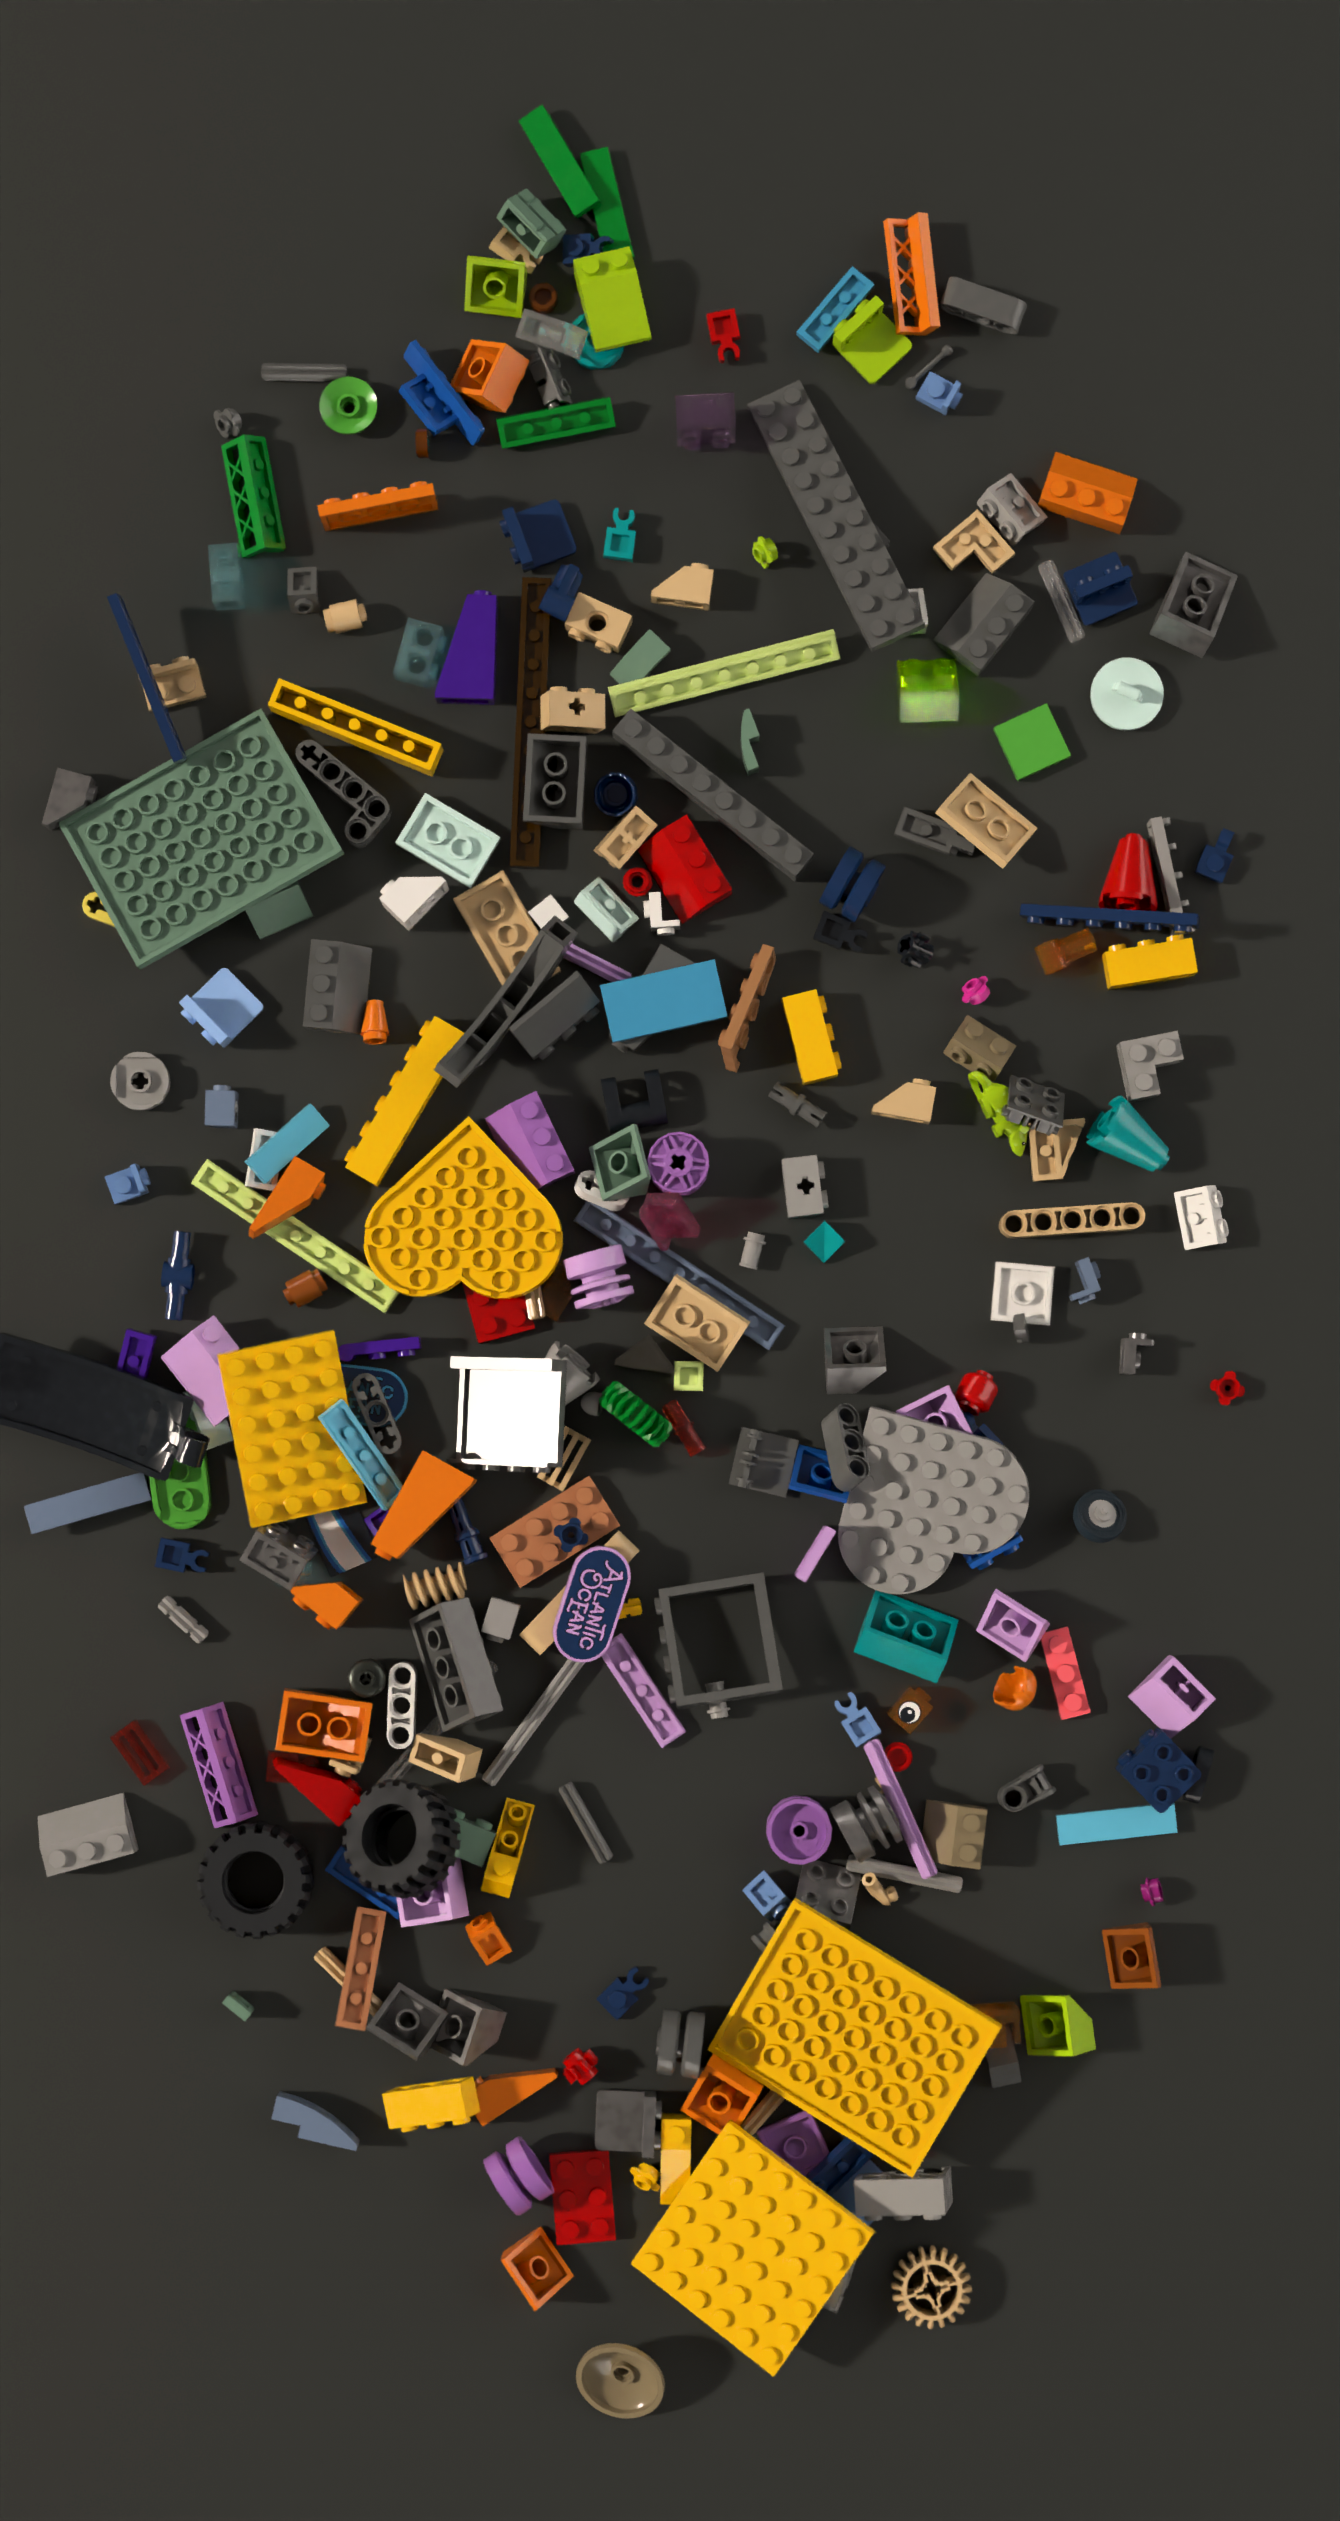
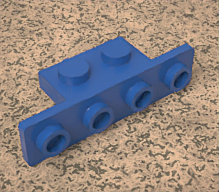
M416 340L410 342L403 357L417 374V377L401 385L399 389L400 394L433 436L456 425L472 446L477 444L485 431L481 420L468 408L463 397L454 390L447 381L445 374L430 359L428 352Z

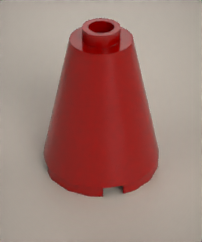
M1127 834L1118 842L1099 897L1098 906L1099 908L1156 911L1158 903L1148 841L1143 839V836L1140 834Z

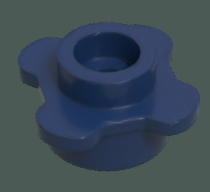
M571 1518L569 1523L563 1526L557 1525L554 1529V1535L559 1537L562 1543L561 1549L565 1552H571L573 1547L579 1544L585 1545L588 1542V1535L583 1533L580 1527L581 1521L578 1518ZM569 1532L574 1533L573 1538H570L568 1536Z

